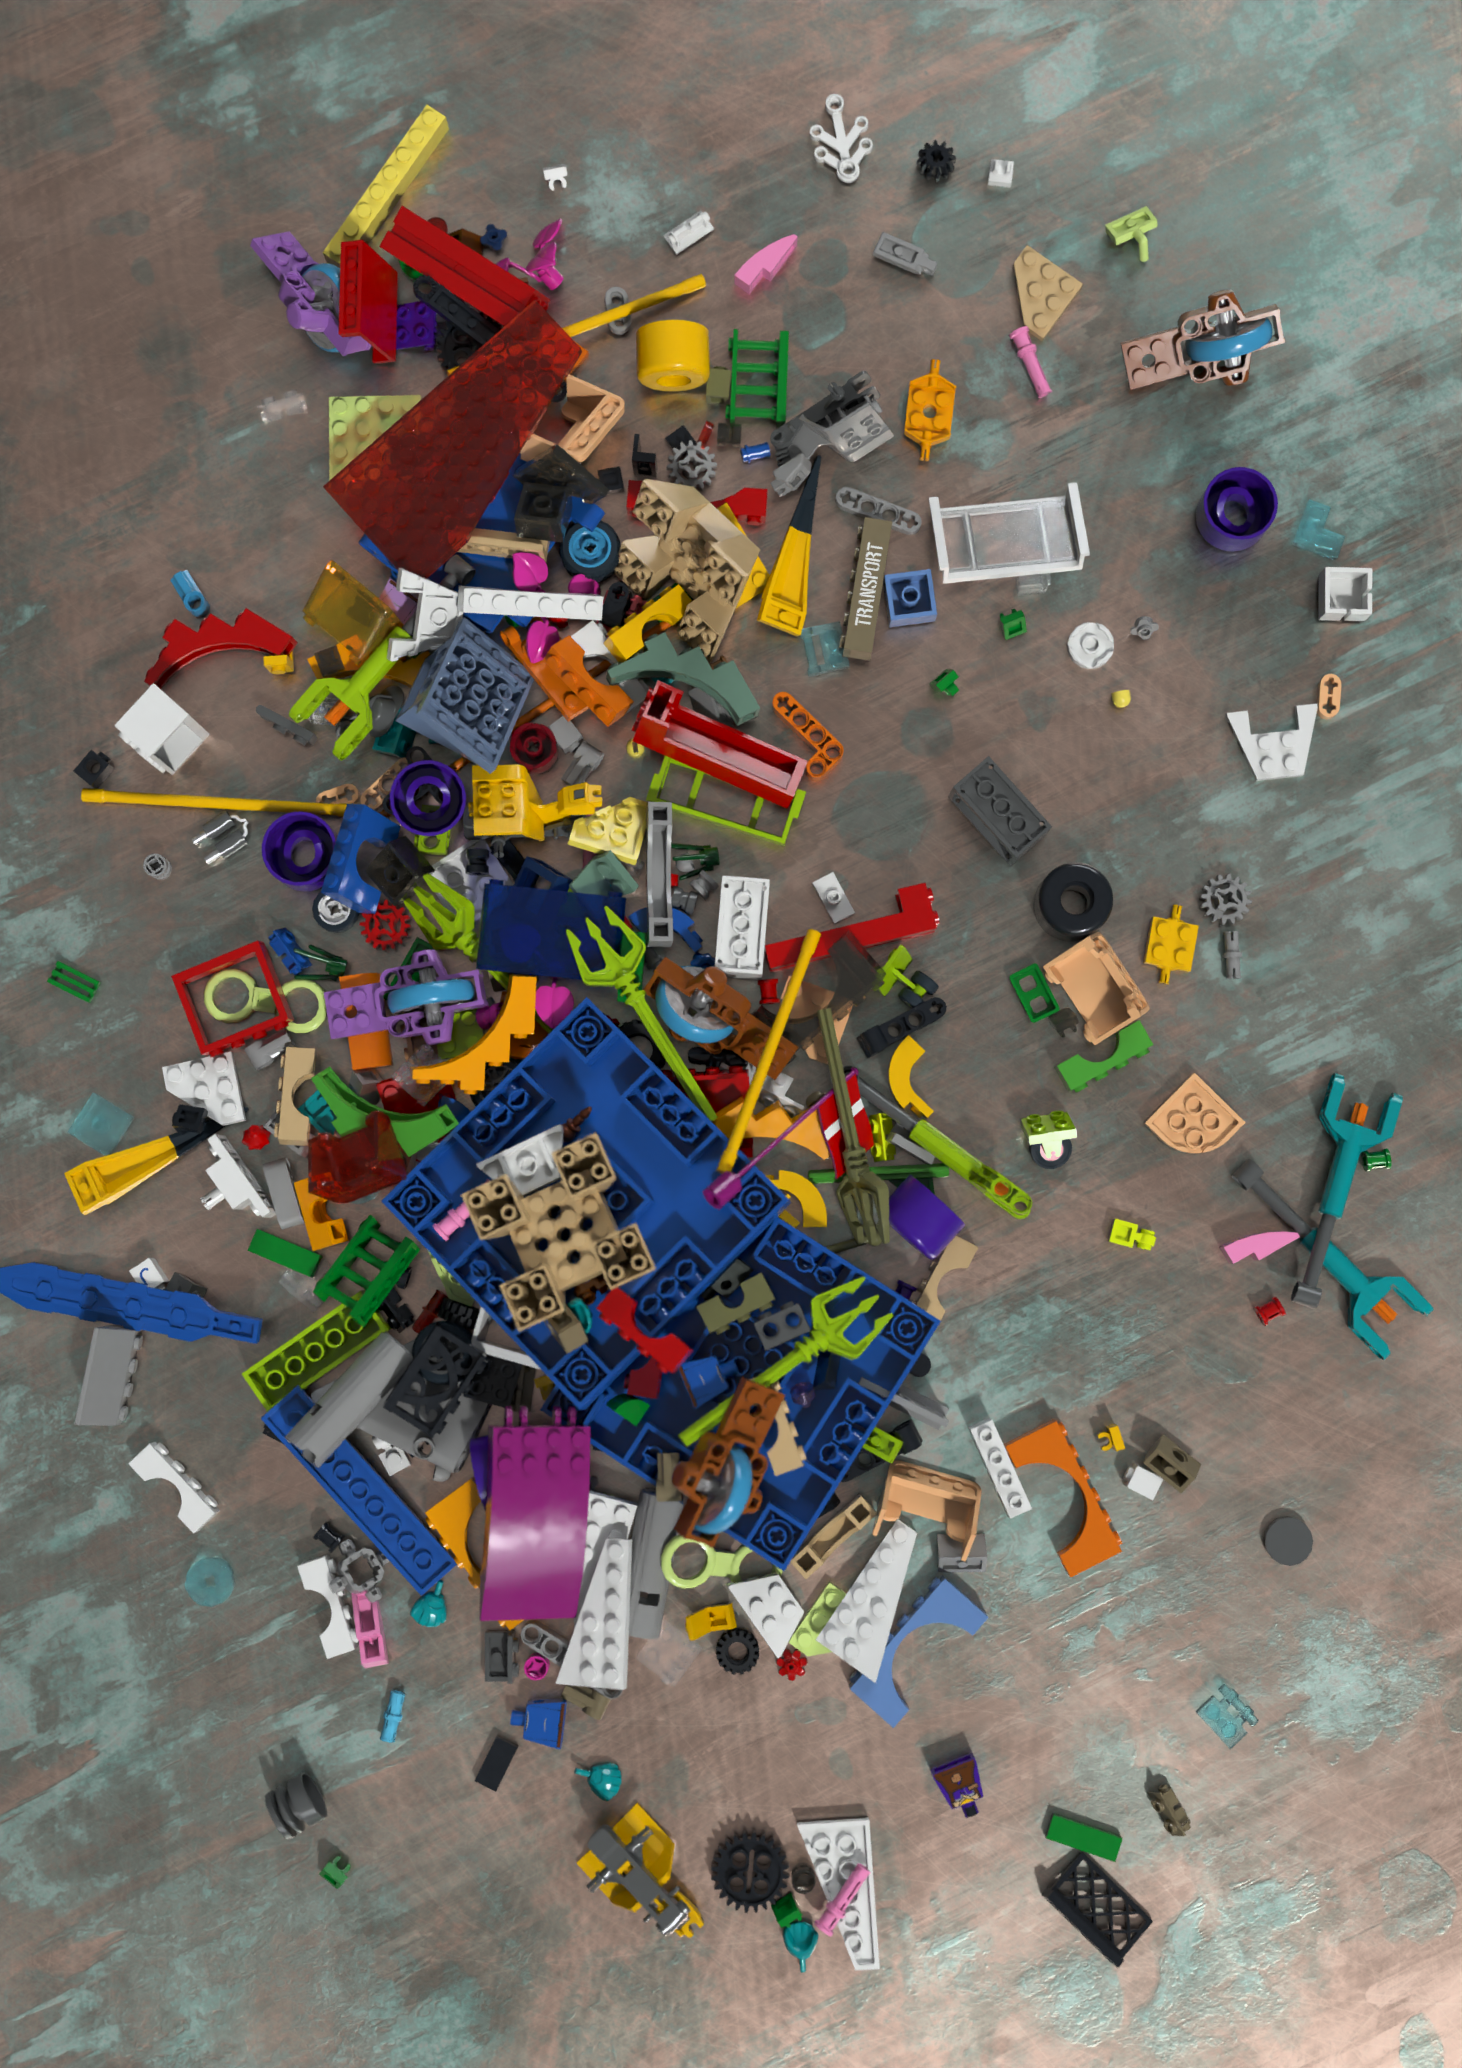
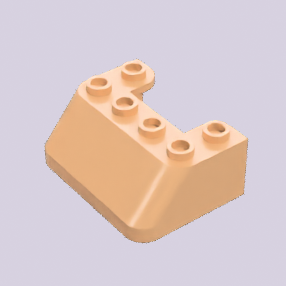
M569 374L566 377L567 402L562 406V416L575 424L558 444L521 429V459L554 474L563 473L583 462L624 414L625 402L621 397Z

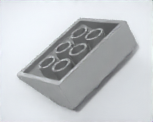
M118 1325L94 1328L75 1419L76 1425L116 1426L126 1420L128 1415L127 1397L131 1396L133 1390V1383H130L132 1373L136 1372L138 1360L135 1359L137 1350H140L143 1336H140L141 1331L125 1329L123 1326Z

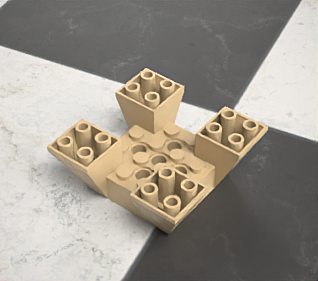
M645 479L642 482L633 513L653 531L655 536L623 541L618 553L619 564L615 568V575L635 595L641 596L642 600L645 601L672 577L674 582L679 584L691 598L695 599L687 605L677 634L693 649L699 646L710 664L716 655L735 612L760 549L694 487Z
M597 1133L551 1153L563 1181L526 1198L523 1197L507 1174L461 1194L480 1240L510 1235L526 1273L501 1284L500 1288L519 1331L564 1312L565 1291L599 1275H604L609 1289L612 1290L656 1270L637 1224L635 1223L619 1230L603 1193L615 1181L616 1175ZM555 1207H560L561 1215L553 1219L551 1216L552 1210ZM587 1219H592V1229L589 1231H584V1221ZM569 1229L571 1231L570 1238L567 1241H562V1231ZM547 1239L549 1243L548 1248L541 1252L539 1250V1243L541 1240ZM579 1251L581 1255L579 1262L572 1264L570 1260L571 1254Z

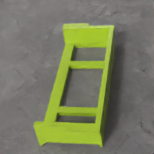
M664 757L659 774L654 773L646 801L671 802L660 798L670 764L697 771L687 805L683 806L672 802V811L785 847L793 818L798 819L806 791L797 789L782 836H778L755 828L764 799L759 796L757 797L748 826L693 809L703 776L706 773L670 757Z

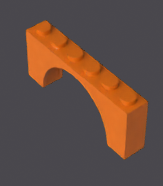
M1052 1419L1003 1445L1015 1468L1032 1463L1051 1464L1068 1472L1079 1486L1084 1502L1082 1524L1073 1540L1062 1550L1056 1552L1066 1573L1071 1578L1121 1553L1122 1550L1119 1545L1123 1543L1117 1531L1112 1532L1108 1524L1112 1521L1106 1509L1101 1510L1098 1501L1101 1499L1094 1487L1090 1488L1087 1482L1090 1477L1085 1467L1079 1466L1076 1460L1079 1455L1074 1445L1068 1444L1065 1438L1068 1433L1063 1423H1058L1055 1419Z

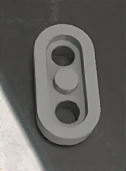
M612 287L605 294L604 303L606 311L629 302L626 291L620 287ZM617 299L620 303L614 304L612 300ZM631 315L607 323L608 328L614 334H625L631 325ZM620 321L623 325L617 326L615 322Z

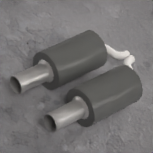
M225 810L202 825L204 830L191 838L193 843L197 845L208 837L213 840L233 827L235 822L232 818H236L239 822H244V834L238 829L215 844L217 849L204 857L208 864L221 856L226 859L248 844L245 838L248 833L246 828L248 821L246 818L241 819L238 815H229Z

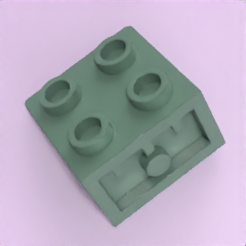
M609 850L593 856L569 884V887L598 921L606 914L605 906L611 908L620 896L635 892L639 885L612 851Z

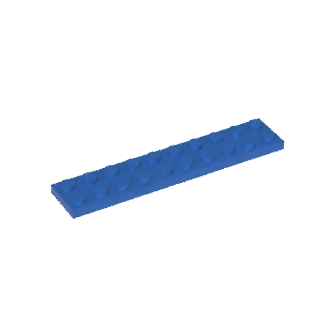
M297 1385L261 1417V1420L422 1596L457 1565L453 1556L347 1438L319 1468L302 1456L303 1450H300L284 1438L315 1405L312 1399Z

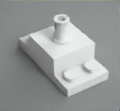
M214 1134L207 1139L211 1144L208 1147L211 1153L216 1158L220 1157L221 1159L205 1170L217 1187L200 1198L202 1203H206L204 1206L210 1210L220 1201L226 1199L232 1209L243 1210L250 1205L252 1211L257 1216L261 1215L268 1218L275 1216L273 1202L227 1137Z

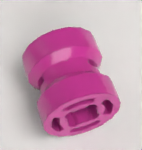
M495 1003L491 1007L486 1006L477 1009L476 1020L481 1029L491 1028L501 1011L503 1003Z
M538 1652L532 1653L524 1665L526 1676L531 1680H541L549 1670L550 1661Z

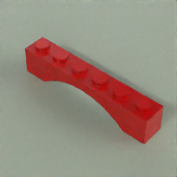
M628 480L627 513L631 514L632 517H636L633 509L643 481ZM744 487L734 495L710 503L716 508L727 503L737 521L747 522L749 525L756 526L766 523L768 489Z

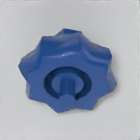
M698 952L693 955V960L690 962L691 966L704 969L711 966L715 967V958L709 953L701 954Z

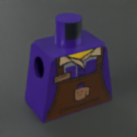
M973 1753L930 1769L933 1779L951 1809L961 1806L966 1818L979 1813L975 1800L982 1798L983 1792Z

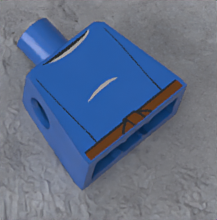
M717 1356L683 1363L678 1368L694 1409L703 1406L728 1390L730 1386L727 1378L739 1374L734 1360L721 1365Z
M563 1698L528 1700L526 1712L512 1710L510 1725L524 1726L523 1739L561 1749L567 1700Z

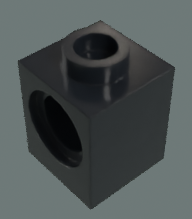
M90 750L73 772L90 786L98 789L115 768L109 764L111 759L100 751L97 754ZM95 763H100V769L96 773H92V766Z

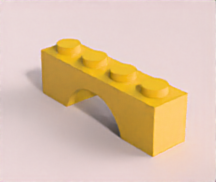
M679 584L673 589L668 586L659 594L660 599L656 602L651 599L641 607L644 611L638 615L635 612L624 620L626 624L623 627L619 628L617 625L607 633L608 638L603 644L617 662L623 663L629 660L632 655L644 647L642 629L645 623L661 620L674 626L683 618L687 605L692 600Z

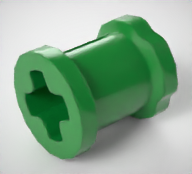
M1388 1148L1377 1152H1368L1367 1150L1362 1152V1165L1366 1172H1370L1371 1169L1391 1168L1392 1161Z

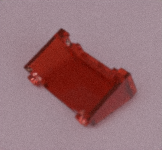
M372 1111L365 1117V1124L367 1125L365 1128L341 1138L334 1137L331 1133H320L317 1137L308 1140V1193L335 1203H349L406 1180L407 1168L389 1116L382 1111Z

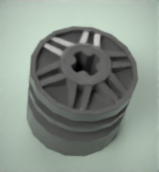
M301 1772L287 1782V1788L280 1785L276 1788V1791L271 1790L265 1795V1803L269 1815L276 1828L286 1839H292L297 1835V1832L302 1833L305 1830V1823L313 1826L327 1817L324 1799L312 1778L305 1772Z

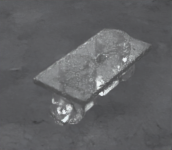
M297 390L283 393L284 398L275 400L274 396L262 399V404L258 405L257 408L263 407L264 412L260 413L263 422L268 421L269 423L284 418L281 410L283 408L286 409L288 416L303 413L305 409H308L305 400L300 401V396L304 395L303 392L297 393Z

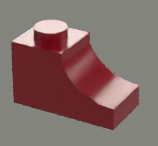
M651 1357L644 1367L638 1370H631L630 1374H626L624 1388L628 1389L627 1394L654 1399L659 1398L663 1371L655 1365L657 1360L654 1357Z

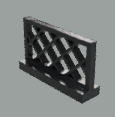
M1083 1852L1077 1855L1050 1889L1047 1887L1041 1894L1117 1968L1124 1962L1122 1958L1153 1922ZM1082 1860L1089 1865V1877H1077V1866ZM1090 1880V1894L1078 1895L1077 1881ZM1094 1880H1104L1106 1882L1107 1894H1095ZM1065 1881H1073L1074 1895L1064 1896L1058 1889ZM1112 1897H1121L1124 1900L1125 1911H1112ZM1091 1898V1912L1082 1913L1079 1910L1078 1899ZM1095 1898H1107L1108 1912H1096ZM1068 1899H1074V1905ZM1129 1905L1134 1909L1133 1911H1129ZM1139 1914L1145 1921L1139 1928L1130 1929L1129 1915ZM1113 1915H1125L1126 1929H1113ZM1088 1916H1092V1922L1087 1918ZM1096 1916H1108L1109 1930H1099L1096 1927ZM1114 1933H1126V1944L1121 1950L1114 1945Z

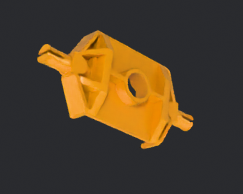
M935 359L931 360L930 373L911 380L909 385L904 435L920 445L921 453L919 459L922 461L924 460L925 452V461H929L930 448L933 445L945 442L951 436L956 385L939 374L941 361L938 359L935 368ZM932 408L935 410L936 415L932 418H927L924 416L923 410Z

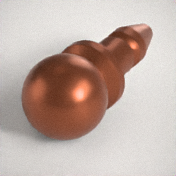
M589 1106L581 1110L574 1119L569 1118L566 1123L561 1124L564 1128L563 1142H570L575 1138L576 1132L581 1130L580 1125L589 1117L592 1107Z

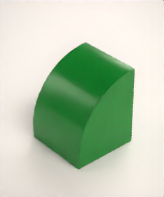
M627 1393L613 1397L606 1404V1406L635 1426H637L650 1406L637 1396Z

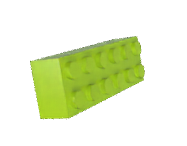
M365 1290L359 1291L351 1298L355 1301L360 1300ZM340 1304L247 1369L242 1375L268 1412L297 1385L304 1391L371 1344L381 1332L386 1333L391 1330V1327L380 1311L377 1309L367 1324L362 1327L349 1316L351 1309Z

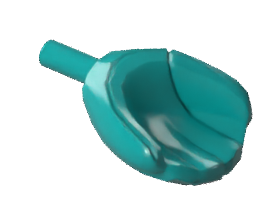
M575 1298L569 1301L568 1307L580 1321L584 1332L588 1333L592 1326L591 1310L580 1298Z
M443 1580L437 1582L434 1592H428L420 1596L412 1606L410 1615L418 1624L426 1627H437L446 1621V1603L444 1596L440 1594Z
M616 1764L596 1765L591 1767L589 1771L575 1768L574 1774L587 1777L590 1789L603 1801H610L620 1789L621 1771Z
M797 1921L791 1923L789 1928L785 1926L782 1936L786 1949L791 1955L800 1960V1972H806V1959L813 1953L819 1935L811 1924Z

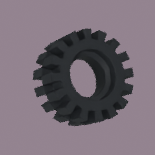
M444 1298L438 1317L474 1330L480 1309Z
M740 1628L735 1630L729 1629L726 1633H723L716 1647V1658L719 1665L726 1672L729 1671L733 1675L736 1673L742 1675L746 1671H751V1668L755 1667L759 1659L758 1641L754 1638V1635L750 1634L748 1630H740ZM740 1642L746 1646L747 1654L742 1660H734L729 1656L728 1649L731 1644Z

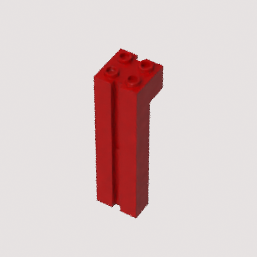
M401 206L393 220L395 223L391 231H387L379 247L421 274L430 276L454 295L525 340H528L529 336H532L537 329L535 321L538 316H543L547 312L550 299L406 207Z
M659 680L654 689L649 688L631 730L635 732L633 742L788 809L807 765V760L679 705L684 693L682 690Z
M925 882L898 889V894L895 895L899 911L897 914L820 932L819 942L809 964L934 934L940 922L937 911L932 910L931 905L934 897L931 887L927 888ZM805 936L765 945L764 952L769 973L795 967Z

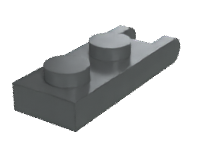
M262 705L256 707V712L261 718L274 724L273 729L284 735L286 732L294 735L293 740L304 746L306 743L314 746L318 737L313 732Z

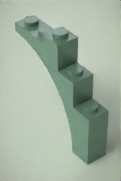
M665 632L660 635L653 634L645 640L646 642H644V653L641 651L637 652L629 660L623 663L616 662L607 670L606 679L611 686L627 680L656 677L682 681L699 688L714 698L729 713L737 726L757 717L760 711L756 699L733 660L728 663L723 661L712 670L699 646L694 649L691 647L687 648L678 656Z

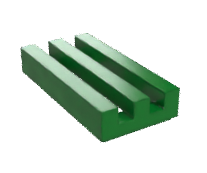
M57 961V966L55 970L53 969L52 976L48 978L47 982L91 1003L101 982ZM63 968L94 984L93 987L90 988L60 973L61 969ZM57 977L89 992V995L86 996L56 981Z

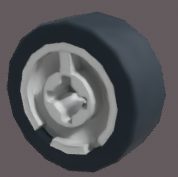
M321 892L313 902L312 911L314 919L318 925L329 932L339 933L347 931L353 927L358 919V912ZM338 906L341 911L340 913L333 914L332 908Z

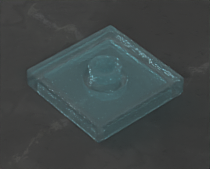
M93 1092L68 1133L104 1156L112 1154L135 1117Z

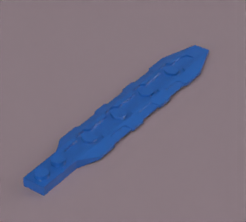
M36 1262L0 1268V1293L26 1309L76 1316L80 1320L90 1322L101 1321L121 1325L125 1329L165 1334L169 1338L189 1342L209 1335L254 1344L260 1341L262 1318L217 1310L197 1294L177 1290L171 1292L151 1288L147 1284L132 1281L126 1283L106 1279L102 1275L92 1273L81 1274Z

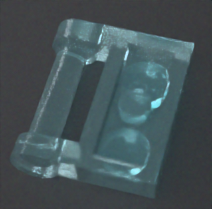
M840 621L802 629L800 638L804 642L809 665L807 669L809 677L850 667L848 657L843 656L844 648H839L841 634H843ZM819 635L825 663L823 665H818L812 640V636Z

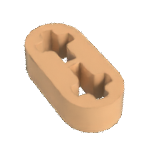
M1335 674L1325 675L1318 683L1317 714L1322 719L1327 720L1337 715L1340 709L1341 680ZM1328 680H1331V684L1335 685L1331 689L1330 694H1328V686H1324ZM1328 699H1330L1329 706L1333 708L1329 714L1326 709H1323Z
M344 784L320 793L316 798V803H324V798L327 797L329 800L336 799V801L330 804H357L360 800V792L354 785ZM348 789L351 792H355L350 801L347 798H339L345 796Z

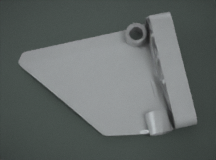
M415 1339L403 1345L411 1354ZM424 1379L426 1384L424 1396L443 1392L449 1389L450 1385H439ZM337 1380L315 1390L311 1394L312 1401L316 1404ZM413 1383L410 1386L413 1391L417 1390L416 1395H420L421 1385ZM392 1388L356 1427L419 1459H425L445 1470L457 1473L464 1466L470 1453V1439L477 1438L492 1404L463 1397V1392L458 1399L461 1403L455 1413H449L445 1421L447 1424L441 1434L436 1433L431 1438L412 1424L383 1408L385 1400L393 1390ZM449 1399L446 1400V1401L440 1402V1405L442 1406V1408L445 1407V1405L447 1404V1402L449 1401ZM400 1401L397 1403L398 1406L414 1415L416 1405ZM421 1405L419 1409L421 1419L425 1422L433 1421L437 1416L436 1410H430L427 1416L425 1413L426 1405ZM424 1441L431 1445V1452L429 1454H425L422 1451Z

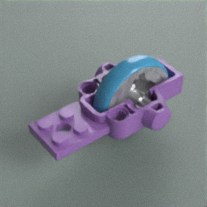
M290 231L252 238L250 246L281 283L278 296L287 307V319L293 328L305 330L318 347L328 352H340L342 356H346L347 354L370 350L372 345L361 336L341 337L339 335V267L333 264H319L315 262Z
M428 949L413 953L411 965L384 970L378 983L324 992L331 1039L388 1030L393 1036L399 1038L423 1035L428 1045L447 1043L451 1041L455 1012L489 1006L486 999L483 971L478 969L448 975L437 950ZM419 971L421 984L412 979L414 972ZM396 974L398 982L396 985L390 986L389 978L391 975ZM474 978L478 998L477 1001H474L476 995L475 987L470 980L466 979ZM385 993H389L387 998L388 1008L392 1014H396L395 1016H386L383 998ZM354 1005L357 1008V1014L354 1018L350 1019L346 1016V1009ZM424 1013H426L428 1027L422 1028L419 1023L424 1018ZM403 1020L405 1022V1029L403 1032L398 1033L396 1025L399 1021Z

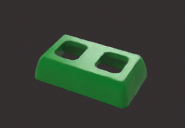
M1034 963L1010 975V981L1031 1022L1035 1023L1059 1011V1005L1038 964ZM1031 975L1036 982V988L1024 992L1019 981ZM1042 996L1047 1004V1008L1035 1013L1030 1005V1001Z

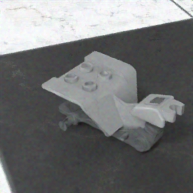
M867 371L859 372L842 387L837 386L835 382H831L833 387L830 384L828 385L830 395L772 432L770 441L777 451L775 456L777 457L776 461L779 467L773 471L776 479L771 482V485L780 497L790 491H795L810 474L811 462L809 459L818 447L827 445L846 460L854 462L894 437V434L880 416L883 410L877 402L880 393L876 387L871 386L860 394L858 393L860 389L872 381Z

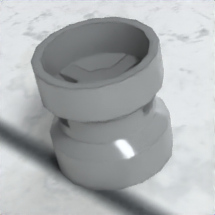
M151 854L144 860L143 868L149 876L157 880H164L170 876L172 865L167 858L160 854Z

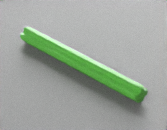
M944 1163L869 1167L870 1171L874 1172L882 1180L906 1179L909 1175L915 1179L949 1176V1167ZM834 1169L809 1170L808 1180L812 1184L840 1183L847 1174L845 1171L838 1179H835Z

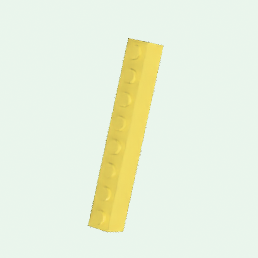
M429 105L425 106L322 252L328 264H333L340 268L341 242L364 240L369 244L448 132L449 126L446 116Z

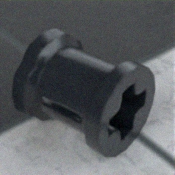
M325 1522L313 1538L315 1540L319 1539L329 1548V1552L332 1553L345 1536L343 1534L339 1535L329 1526V1522Z

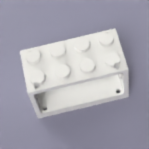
M154 683L114 725L121 731L118 736L135 749L140 756L160 772L164 773L167 771L171 775L179 769L210 735Z
M722 876L715 967L721 969L729 978L762 980L770 879Z
M481 1307L471 1344L488 1355L540 1369L523 1350L485 1340L492 1317Z

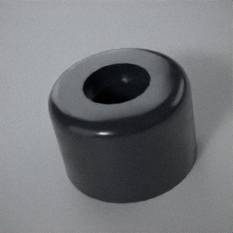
M1079 862L1060 865L1053 869L1038 886L1033 902L1034 914L1041 928L1056 939L1069 942L1085 939L1101 928L1111 914L1113 908L1111 885L1103 873L1091 865ZM1073 890L1084 894L1087 899L1086 910L1081 914L1068 913L1061 904L1063 891Z

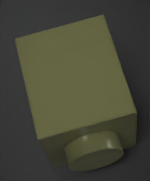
M716 366L714 369L710 368V376L706 387V403L729 405L731 370H727V368L722 366Z

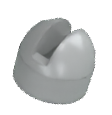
M693 860L676 861V867L682 872H689L695 869Z
M435 1465L432 1480L438 1482L446 1481L449 1479L451 1472Z

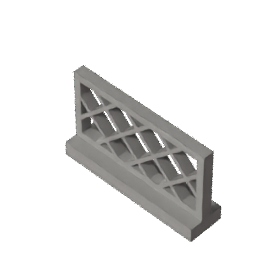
M862 1377L858 1383L885 1398L891 1393ZM903 1385L900 1386L889 1406L938 1430L941 1425L946 1427L949 1422L946 1417L949 1410L948 1407Z

